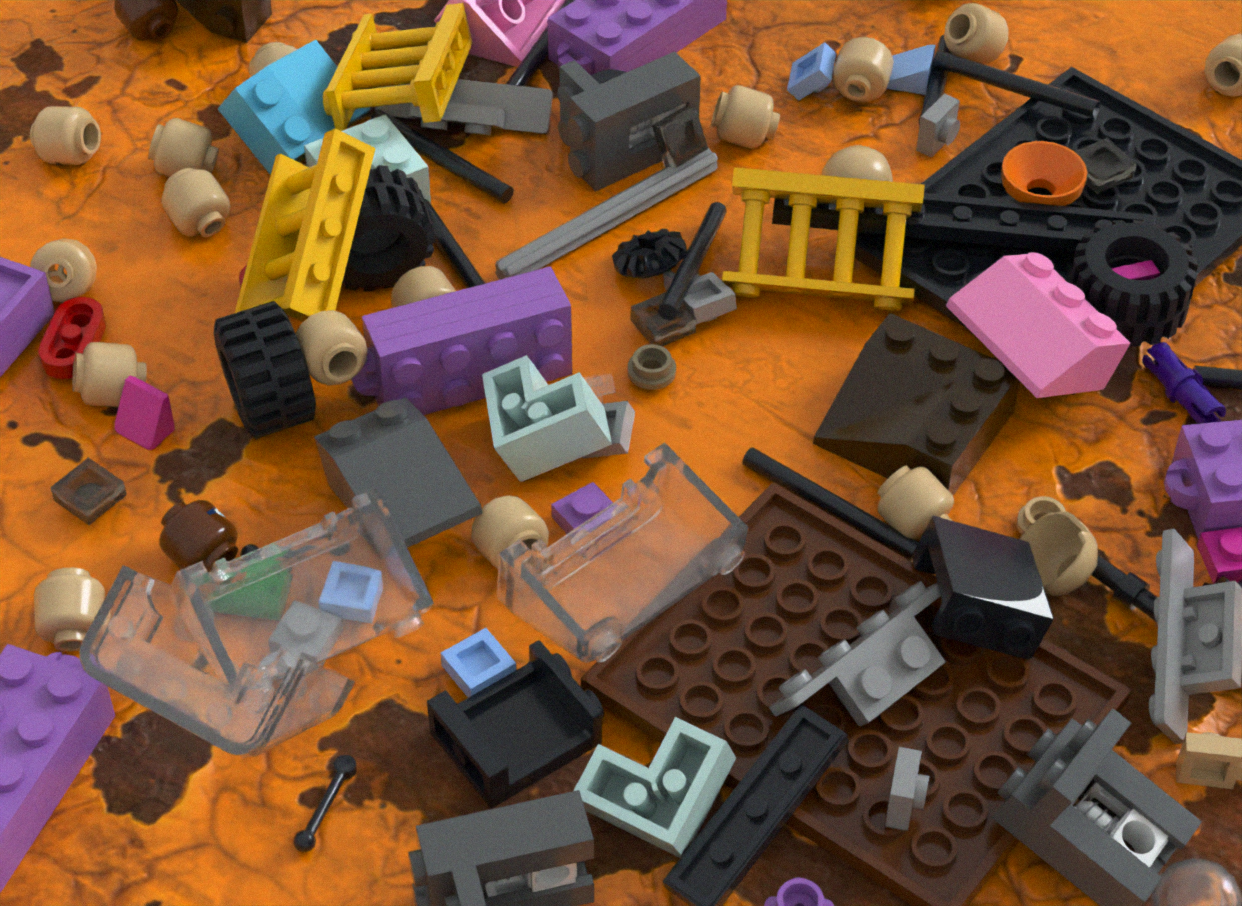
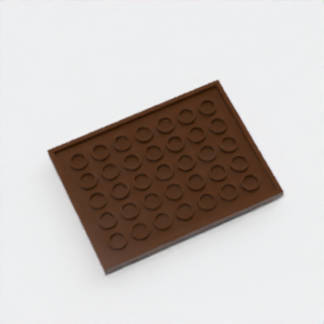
M773 482L581 677V688L583 691L586 689L591 690L597 696L601 705L660 743L665 738L675 717L727 741L736 760L723 784L734 790L799 707L797 706L778 716H774L769 706L783 696L778 687L804 669L810 675L823 666L818 659L823 652L843 639L849 645L861 637V634L856 629L860 624L881 610L890 615L899 608L894 600L898 595L919 581H922L927 588L938 583L937 578L931 573L914 569L913 563ZM941 596L914 617L941 654L945 663L872 721L858 726L829 683L801 703L845 732L848 737V743L786 822L788 826L912 906H968L1019 842L1015 836L992 818L1005 801L1004 798L997 794L1002 785L1018 766L1025 772H1028L1035 761L1027 753L1048 728L1055 734H1058L1071 718L1080 725H1083L1087 719L1098 725L1112 708L1118 713L1122 711L1129 701L1132 690L1044 638L1031 659H1023L934 635L931 623L942 604ZM899 747L922 751L918 774L929 776L924 810L912 808L908 831L885 826Z

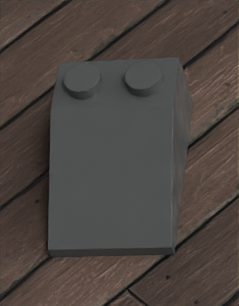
M406 397L382 403L376 410L354 420L341 421L333 425L330 430L314 437L329 487L388 556L483 513L481 504L429 421Z

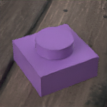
M594 482L551 504L552 518L580 549L587 547L623 526V512Z

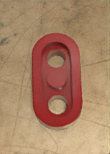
M75 297L63 302L56 309L38 350L42 368L50 377L56 379L72 378L75 353H83V350L90 342L101 341L106 329V321L103 308L98 301L89 297Z

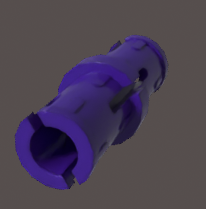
M1165 342L1157 343L1147 350L1155 360L1153 361L1148 355H1144L1142 363L1163 384L1165 395L1171 402L1175 403L1177 400L1197 424L1221 421L1213 412H1216L1220 417H1224L1226 408L1202 384V375L1196 369L1188 368Z

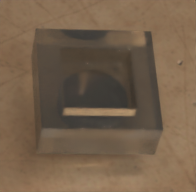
M682 107L652 125L665 167L677 168L708 149L696 107Z
M1108 138L1075 152L1086 164V184L1097 194L1134 178L1136 163Z
M666 292L631 306L630 320L650 344L662 347L696 333L697 321L684 303H682L674 319H663L658 313V308Z
M89 457L50 487L53 500L87 525L92 524L127 495L124 482Z

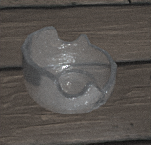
M1198 857L1175 862L1166 868L1160 875L1162 877L1161 881L1151 895L1152 906H1242V893L1235 877L1219 863Z

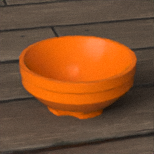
M1032 141L1022 143L1006 154L1003 159L1001 179L1007 193L1017 202L1066 206L1073 203L1081 195L1086 183L1087 168L1082 158L1066 146L1047 141ZM1040 187L1049 190L1053 195L1034 194L1028 192V190Z

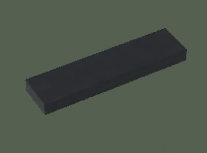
M800 704L663 880L665 888L690 906H723L848 743L847 734Z

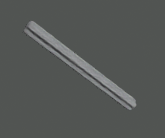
M702 147L502 257L495 263V273L498 279L541 269L709 175L718 168L716 153H712L709 147Z

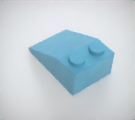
M314 40L271 63L234 88L218 107L219 112L270 175L276 155L281 153L300 162L305 159L304 145L324 138L326 132L335 128L332 116H327L325 113L323 92L327 89L337 66L317 40ZM371 108L355 109L347 127L367 114Z

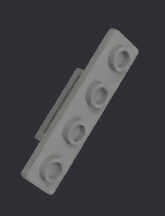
M458 79L441 121L423 123L420 108L414 107L412 103L377 106L375 111L380 109L392 117L421 120V128L447 131L448 123L465 125V133L490 136L491 128L546 134L549 131L553 92L543 88Z
M1175 529L1163 531L1162 550H1159L1156 555V566L1160 576V596L1154 601V615L1158 624L1157 645L1153 646L1151 652L1156 680L1155 694L1151 695L1149 699V713L1153 724L1174 744H1182L1188 729L1189 695L1241 688L1242 588L1236 581L1193 587L1194 551Z
M922 581L912 585L894 599L899 608L890 615L881 610L860 624L856 629L861 634V637L849 645L843 639L823 652L818 657L823 665L811 675L804 669L780 685L778 688L783 696L769 706L774 716L799 706L829 683L858 726H862L872 721L943 665L945 660L914 617L941 596L938 583L927 588Z

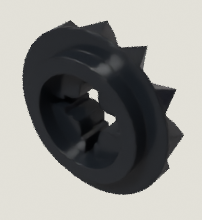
M663 228L657 232H650L648 230L645 234L640 236L633 235L630 241L619 244L618 250L612 255L615 270L620 275L633 278H650L663 274L676 266L684 258L687 246L680 232H669L668 229Z

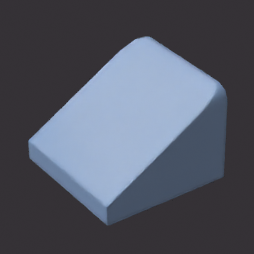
M926 45L893 55V71L887 89L925 95L933 66L936 45Z

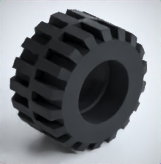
M378 165L376 169H370L342 281L346 289L355 291L362 287L364 291H375L376 287L384 286V289L394 287L393 283L397 282L402 275L414 268L425 266L424 259L430 258L433 254L434 248L432 244L436 242V234L428 209L417 182L412 177L407 178L404 171L395 169L390 172L389 167Z
M1117 220L1112 221L1111 226L1105 224L1098 225L1094 228V232H1087L1081 238V243L1077 244L1069 283L1081 289L1085 294V299L1099 313L1108 316L1115 322L1116 329L1131 343L1130 346H1141L1142 342H1147L1150 345L1160 343L1161 337L1169 339L1175 335L1177 328H1181L1186 320L1198 274L1196 272L1198 268L1197 259L1192 257L1193 251L1188 244L1180 243L1181 237L1174 232L1167 233L1163 231L1164 227L1156 224L1152 226L1145 225L1143 221L1133 220L1132 223ZM1152 260L1159 270L1160 276L1151 280H1132L1117 274L1112 268Z
M271 301L216 319L213 331L216 349L232 399L246 430L255 439L314 420L316 401L311 378L298 339L284 310L275 301Z

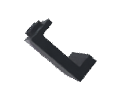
M932 516L911 557L914 569L935 574L942 604L931 623L933 634L1023 659H1031L1052 624L1054 617L1029 542Z
M540 640L529 645V662L525 666L457 704L446 690L427 700L430 734L491 809L597 747L598 744H602V718H604V710L599 699L591 690L586 689L583 691L572 678L571 670L564 658L558 653L551 654Z

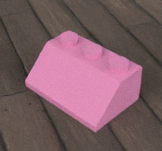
M449 0L446 5L464 3L473 42L468 54L518 67L548 26L547 18L558 12L565 0ZM446 5L435 18V23L440 21Z
M1031 252L1028 254L1003 256L949 298L946 307L1036 398L1104 390L1131 344L1116 329L1117 326L1111 318L1099 313L1085 299V294L1081 289L1068 283L1053 269V263L1047 257L1038 253Z

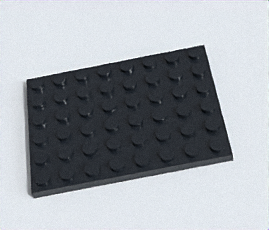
M1070 67L1048 85L1100 101V109L1095 118L1030 98L921 183L925 185L924 193L1017 202L1007 193L1002 184L1001 170L1004 157L1011 149L1022 143L1032 141L1053 142L1066 146L1077 153L1087 168L1086 183L1081 195L1073 203L1066 206L1151 214L1153 224L1164 227L1163 231L1167 233L1174 232L1181 237L1180 243L1188 244L1192 249V257L1196 258L1198 263L1195 286L1242 246V160L1073 67ZM1040 187L1028 190V192L1034 194L1053 195L1049 190ZM858 232L856 237L854 258L880 275L882 274L885 235ZM904 237L900 287L914 289V296L967 328L946 307V304L951 296L1003 256L1021 255L1031 252L1041 254L1053 263V269L1069 283L1074 253Z

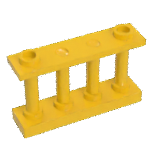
M464 3L446 5L443 15L435 27L377 33L373 15L364 14L356 31L352 34V39L327 89L323 92L324 110L327 116H332L335 128L340 131L345 130L355 109L412 103L414 107L420 108L423 123L441 121L473 43Z
M334 128L324 134L316 165L307 167L281 153L275 156L235 313L275 301L284 310L286 315L304 322L309 316L320 311L336 310L375 152L374 147Z
M734 167L733 195H742L741 201L745 202L738 272L723 271L722 281L729 288H732L736 296L760 297L761 290L874 301L873 308L901 311L903 304L911 305L914 299V289L899 287L906 218L911 217L912 211L921 212L925 185ZM770 198L789 200L788 205L793 207L786 277L757 274L764 205L769 204ZM817 202L836 204L835 210L840 211L833 281L805 278L811 209L817 207ZM864 207L883 208V215L887 216L880 285L852 283L859 213L864 212Z

